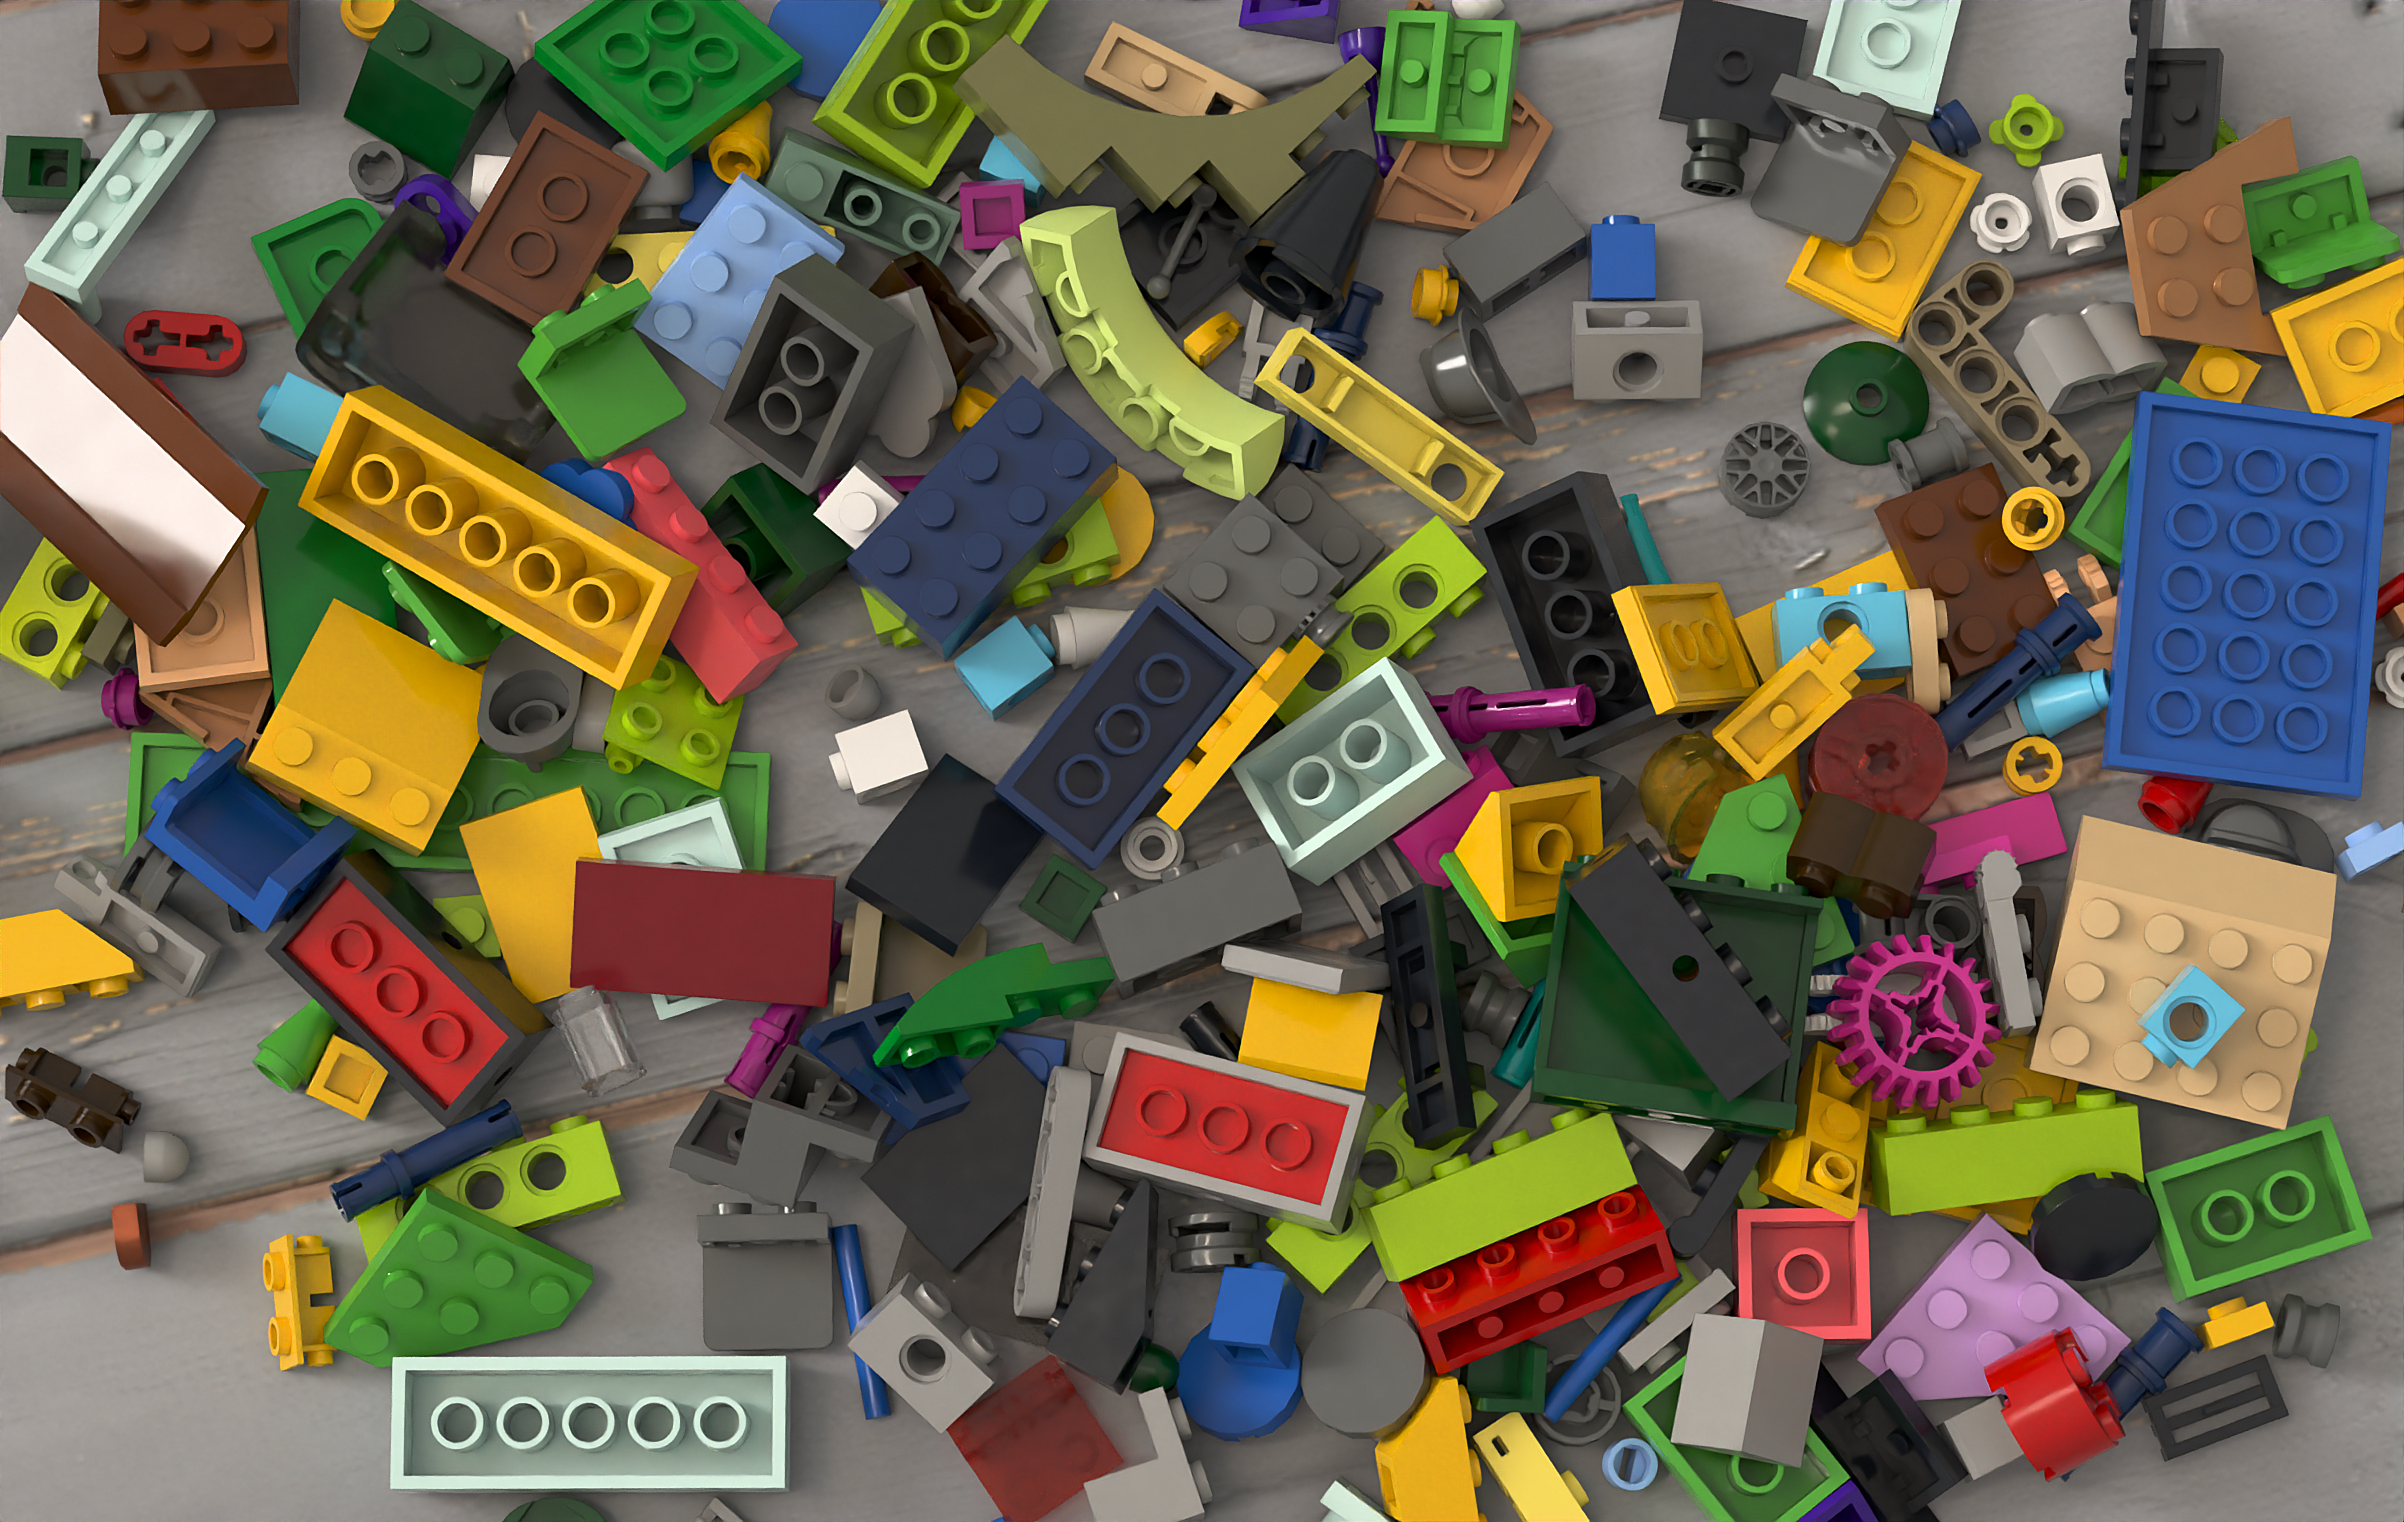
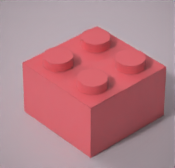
M1825 1208L1737 1209L1732 1214V1284L1736 1287L1733 1290V1317L1766 1320L1824 1338L1823 1345H1863L1871 1339L1868 1208H1858V1213L1852 1220Z

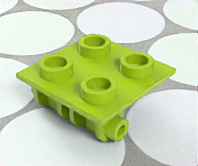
M661 653L649 680L621 691L617 689L615 691L601 738L608 742L604 752L608 760V766L614 772L627 774L633 768L639 766L645 758L718 791L721 786L746 693L719 705L690 666Z

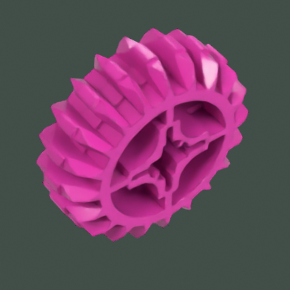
M1899 934L1890 939L1892 940V953L1885 945L1876 941L1865 949L1866 959L1855 956L1846 963L1850 977L1841 976L1832 985V989L1843 1000L1832 1001L1826 1006L1825 1011L1831 1018L1842 1021V1024L1828 1030L1826 1039L1832 1042L1844 1041L1846 1050L1835 1057V1064L1844 1066L1851 1061L1855 1063L1859 1070L1852 1075L1851 1085L1859 1087L1869 1079L1875 1082L1871 1091L1872 1101H1883L1893 1090L1897 1109L1906 1110L1912 1106L1916 1098L1923 1110H1930L1938 1105L1939 1095L1948 1103L1959 1099L1962 1096L1961 1085L1972 1088L1982 1080L1977 1067L1986 1068L1993 1064L1996 1056L1984 1044L1998 1041L2003 1031L1996 1026L1987 1024L1986 1020L1999 1014L2001 1005L1994 1002L1983 1003L1981 995L1992 987V980L1985 978L1974 983L1968 974L1975 969L1976 959L1969 957L1960 964H1955L1953 962L1955 943H1945L1934 954L1931 936L1923 934L1915 939L1916 949L1913 951L1906 936ZM1892 974H1911L1922 977L1920 985L1911 990L1908 996L1897 993L1894 990L1886 994L1875 988L1882 977ZM1944 993L1955 1010L1957 1023L1948 1018L1943 1010L1942 999ZM1918 1006L1915 1012L1917 1014L1915 1025L1921 1031L1910 1037L1912 1019L1906 1013ZM1869 1020L1878 1025L1884 1033L1885 1046L1883 1051L1874 1039ZM1918 1048L1932 1053L1941 1050L1951 1055L1948 1063L1939 1070L1917 1071L1904 1067L1907 1060L1917 1053Z

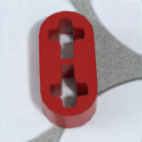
M162 310L143 311L130 320L123 335L124 346L132 360L142 369L155 373L214 378L227 377L238 371L244 364L247 355V342L238 326L230 319L219 315ZM153 327H160V331L165 338L180 341L179 346H158L156 355L149 356L144 345L138 342L140 337H150ZM222 332L226 341L233 345L232 350L221 351L219 361H211V357L205 349L191 347L192 342H213L215 333Z

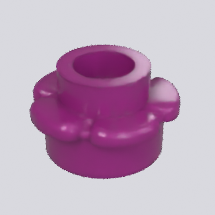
M131 668L120 669L118 676L104 684L101 694V707L104 715L107 718H111L116 728L126 731L132 729L134 725H147L154 713L152 709L141 702L139 696V675L135 674Z

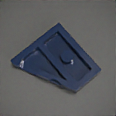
M909 992L809 1026L799 1039L803 1047L910 1131L962 1113L972 1101L947 1056L936 1058L932 1062L917 1068H905L903 1064L876 1067L872 1057L898 1021L915 1003Z

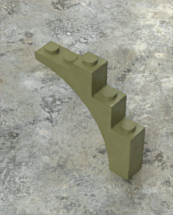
M1005 34L960 75L952 89L1055 199L1062 195L1069 187L1078 195L1082 193L1106 170L1098 161L1102 158L1152 213L1167 200L1175 209L1203 184L1195 175L1198 172L1250 227L1262 214L1266 215L1292 190L1291 187L1306 174L1289 155L1292 154L1300 162L1327 137L1319 126L1334 112L1345 120L1370 97L1371 94L1363 85L1377 70L1359 53L1324 81L1281 102L1235 114L1177 116L1132 109L1090 94L1042 66L1010 36Z

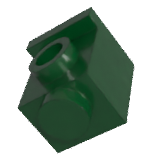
M7 135L2 197L14 213H27V210L65 211L99 165L100 159L91 158V151L82 138ZM56 172L67 173V181L64 186H47L48 179L52 174Z

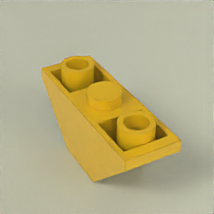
M59 909L0 919V1017H2L1 1008L26 1003L27 1011L49 1010L64 1006L66 1004V995L89 991L91 999L112 998L129 993V983L145 981L143 968Z
M1817 1041L1811 1049L1797 1082L1795 1104H1798L1795 1130L1789 1140L1775 1138L1769 1181L1796 1197L1852 1220L1858 1213L1873 1081L1869 1079L1859 1087L1851 1085L1852 1075L1859 1070L1855 1063L1851 1061L1847 1065L1838 1066L1835 1064V1057L1842 1050Z
M1431 1371L1430 1389L1423 1402L1419 1401L1416 1409L1410 1414L1411 1419L1401 1429L1384 1435L1375 1447L1384 1512L1398 1522H1488L1483 1512L1478 1513L1474 1488L1481 1486L1482 1477L1477 1454L1473 1448L1468 1449L1464 1424L1470 1423L1472 1418L1467 1390L1463 1384L1458 1385L1457 1378L1447 1373L1438 1376L1436 1371Z

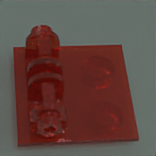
M1048 1355L965 1411L946 1429L1002 1515H1010L1012 1522H1036L1085 1488L1084 1482L1102 1477L1124 1462L1064 1370L1051 1355Z

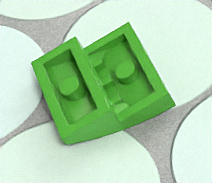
M1388 10L1374 131L1378 135L1420 142L1508 149L1522 30L1516 20L1455 19L1449 11Z

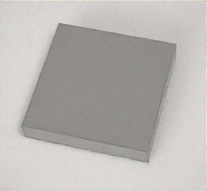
M1281 939L1225 943L1221 966L1225 967V970L1336 995L1383 990L1391 985L1388 963Z

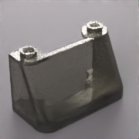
M403 199L323 298L296 343L295 351L297 358L304 369L343 399L347 392L381 385L525 467L558 422L517 366L535 338V335L532 333L533 328L446 279L443 274L448 266L440 260L444 256L448 244L440 222L430 213L419 210Z

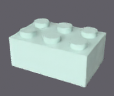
M1386 656L1230 766L1269 836L1274 840L1288 869L1317 886L1327 881L1474 778L1416 678Z

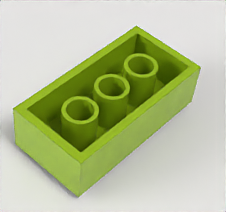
M888 0L814 115L811 123L880 169L921 190L930 187L976 116L952 87L960 75L1005 34L1021 45L1049 0Z

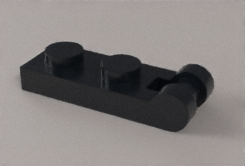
M1726 1132L1725 1137L1734 1142L1722 1164L1713 1158L1709 1160L1691 1189L1692 1192L1701 1197L1689 1216L1676 1219L1666 1230L1675 1262H1687L1704 1248L1771 1140V1137Z

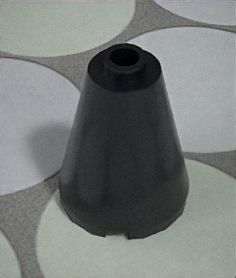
M1349 149L1347 151L1336 150L1331 152L1238 240L1232 249L1227 261L1229 268L1237 263L1242 270L1237 279L1242 289L1260 305L1286 320L1295 322L1301 313L1317 318L1312 325L1313 328L1322 329L1333 326L1345 309L1384 188V180L1379 173L1377 162L1368 154L1357 149Z

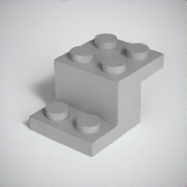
M1163 1386L1138 1394L1139 1405L1157 1458L1083 1483L1095 1521L1197 1522L1205 1519L1202 1504L1213 1501V1496L1201 1460L1188 1464L1181 1442L1192 1439V1432L1180 1397L1168 1401Z

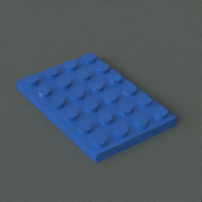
M2140 391L2138 393L2134 409L2102 769L2356 801L2361 797L2392 423Z

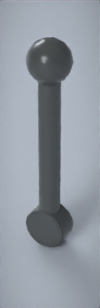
M1203 183L1192 193L1191 204L1193 206L1158 275L1151 277L1148 281L1147 289L1153 298L1163 299L1171 293L1172 284L1170 279L1203 212L1212 209L1215 205L1217 193L1210 184Z

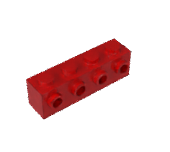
M1637 1184L1565 1215L1547 1220L1514 1236L1484 1246L1480 1250L1446 1264L1433 1267L1419 1275L1399 1282V1286L1414 1329L1422 1339L1430 1361L1437 1375L1440 1376L1679 1277V1272L1665 1228L1640 1184Z

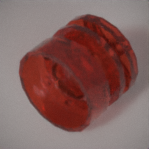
M1869 693L1847 701L1824 722L1804 763V790L1809 802L1814 792H1826L1854 800L1875 812L1891 813L1919 822L1937 800L1948 775V747L1938 723L1919 704L1896 694ZM1880 751H1883L1891 757L1887 764L1889 770L1883 769L1876 776L1867 769L1870 765V757H1875Z

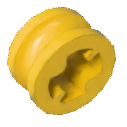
M2037 736L2022 738L2014 743L2004 757L2002 764L2003 779L2009 789L2020 796L2028 797L2048 792L2061 777L2063 768L2062 757L2057 747L2045 738ZM2030 751L2031 756L2035 760L2046 759L2049 769L2045 768L2040 774L2045 779L2044 781L2035 783L2030 774L2019 776L2015 765L2019 766L2024 760L2019 754Z

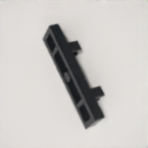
M1421 883L1380 905L1414 1147L1435 1151L1452 1140L1477 1130L1472 1094L1486 1090L1487 1085L1484 1066L1467 1061L1455 980V973L1469 968L1466 945L1449 940L1442 887ZM1438 1068L1441 1069V1072H1440V1073H1439V1072H1434V1070H1436V1069H1438Z

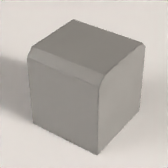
M2002 1393L1936 1426L1943 1440L1969 1473L1963 1478L1965 1483L1971 1482L2024 1455L2001 1413V1410L2005 1408V1398Z

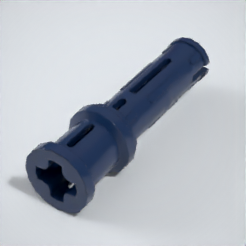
M1353 281L1345 309L1333 326L1322 329L1315 328L1313 335L1351 363L1360 361L1362 356L1366 355L1369 346L1364 341L1373 308L1382 304L1384 294L1371 286ZM1313 367L1306 386V390L1310 388L1314 381ZM1297 415L1288 448L1283 455L1282 461L1287 464L1292 462L1294 465L1300 463L1298 468L1320 473L1323 468L1322 462L1330 437L1303 417Z
M2067 592L2057 599L2059 606L2031 630L2024 627L2016 634L2017 638L2013 641L2016 647L1984 675L1975 680L1935 717L1925 722L1929 732L1949 753L1956 751L1962 742L1990 718L1999 713L2004 706L2039 676L2046 679L2049 676L2054 677L2062 670L2060 663L2087 639L2095 642L2103 635L2097 622L2077 599Z
M2161 1307L2155 1313L2157 1321L2132 1348L2125 1347L2119 1353V1357L2115 1360L2119 1366L2105 1380L2122 1411V1415L2118 1416L2120 1422L2147 1393L2152 1396L2157 1392L2161 1394L2167 1388L2165 1379L2191 1352L2199 1354L2205 1347L2198 1336L2165 1307ZM2075 1469L2060 1476L2059 1478L2062 1481L2066 1482L2070 1478L2069 1476L2073 1473Z

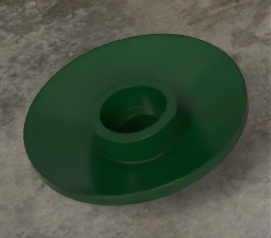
M1859 341L1848 343L1832 350L1815 365L1804 388L1803 413L1811 435L1827 453L1841 461L1854 465H1879L1892 461L1887 446L1890 441L1899 439L1904 443L1921 435L1928 419L1929 394L1921 372L1905 354L1882 343ZM1864 388L1873 389L1878 393L1880 403L1873 408L1863 407L1858 402L1857 393Z

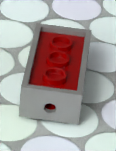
M1117 1031L1082 1147L1081 1157L1093 1170L1136 1182H1140L1143 1178L1155 1187L1341 1235L1376 1111L1364 1095Z

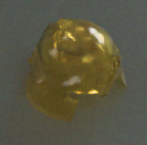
M1701 730L1692 734L1672 736L1670 740L1664 743L1648 759L1643 767L1638 783V795L1646 816V823L1661 837L1672 860L1683 865L1691 864L1698 854L1724 794L1756 783L1744 768L1738 771L1731 766L1733 757L1718 741L1707 737ZM1764 776L1761 780H1758L1757 782L1762 781V780L1767 779V778Z

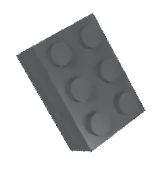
M816 252L774 276L710 424L808 496L849 470L914 330L915 324Z
M1256 837L1245 839L1221 851L1223 860L1201 869H1199L1196 861H1190L1163 872L1160 875L1163 883L1142 892L1138 891L1136 884L1128 885L1100 898L1103 907L1092 911L1094 930L1103 953L1109 961L1122 1000L1222 962L1225 943L1281 939L1301 931L1302 909L1274 840L1259 845Z

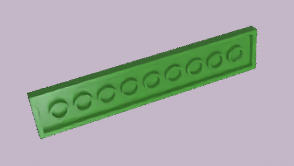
M132 732L124 859L147 823L156 813L151 808V804L159 791L174 777L181 782L187 779V774L193 764L207 750L187 734ZM478 743L426 847L417 858L352 824L350 825L357 829L358 832L343 857L374 848L397 871L474 873L459 829L461 823L583 784L600 835L721 796L746 869L767 871L772 756L768 752L730 751L721 786L717 791L645 758L630 773L620 774L610 769L604 754L573 750L572 746L561 756L549 762H544L541 773H533L526 764L509 758L505 754L488 747L485 743ZM262 789L315 833L322 830L336 817L307 801L302 812L294 811Z

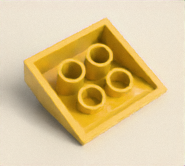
M334 598L244 769L336 817L339 815L346 822L417 858L426 847L481 738L478 733L477 716L480 707L483 675L464 665L444 659L434 649Z

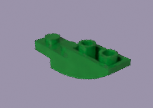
M1042 942L1012 948L982 958L957 970L934 985L919 998L898 1021L873 1054V1060L876 1067L903 1064L905 1068H917L939 1057L958 1054L962 1059L980 1057L990 1052L996 1046V1040L1006 1027H1023L1043 1017L1061 1015L1064 1019H1076L1090 1013L1097 1007L1099 998L1115 980V976L1106 956L1051 964Z

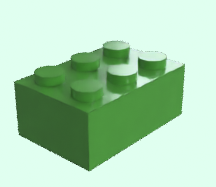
M2330 1114L2288 1127L2286 1130H2278L2143 1174V1184L2158 1211V1232L2153 1240L2175 1304L2361 1245L2373 1238Z
M1686 1355L1626 1402L1620 1410L1641 1438L1652 1447L1657 1458L1709 1522H1796L1851 1478L1809 1425L1800 1469L1670 1443Z

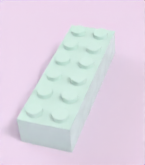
M786 1356L393 1357L390 1489L398 1493L790 1492L791 1361Z

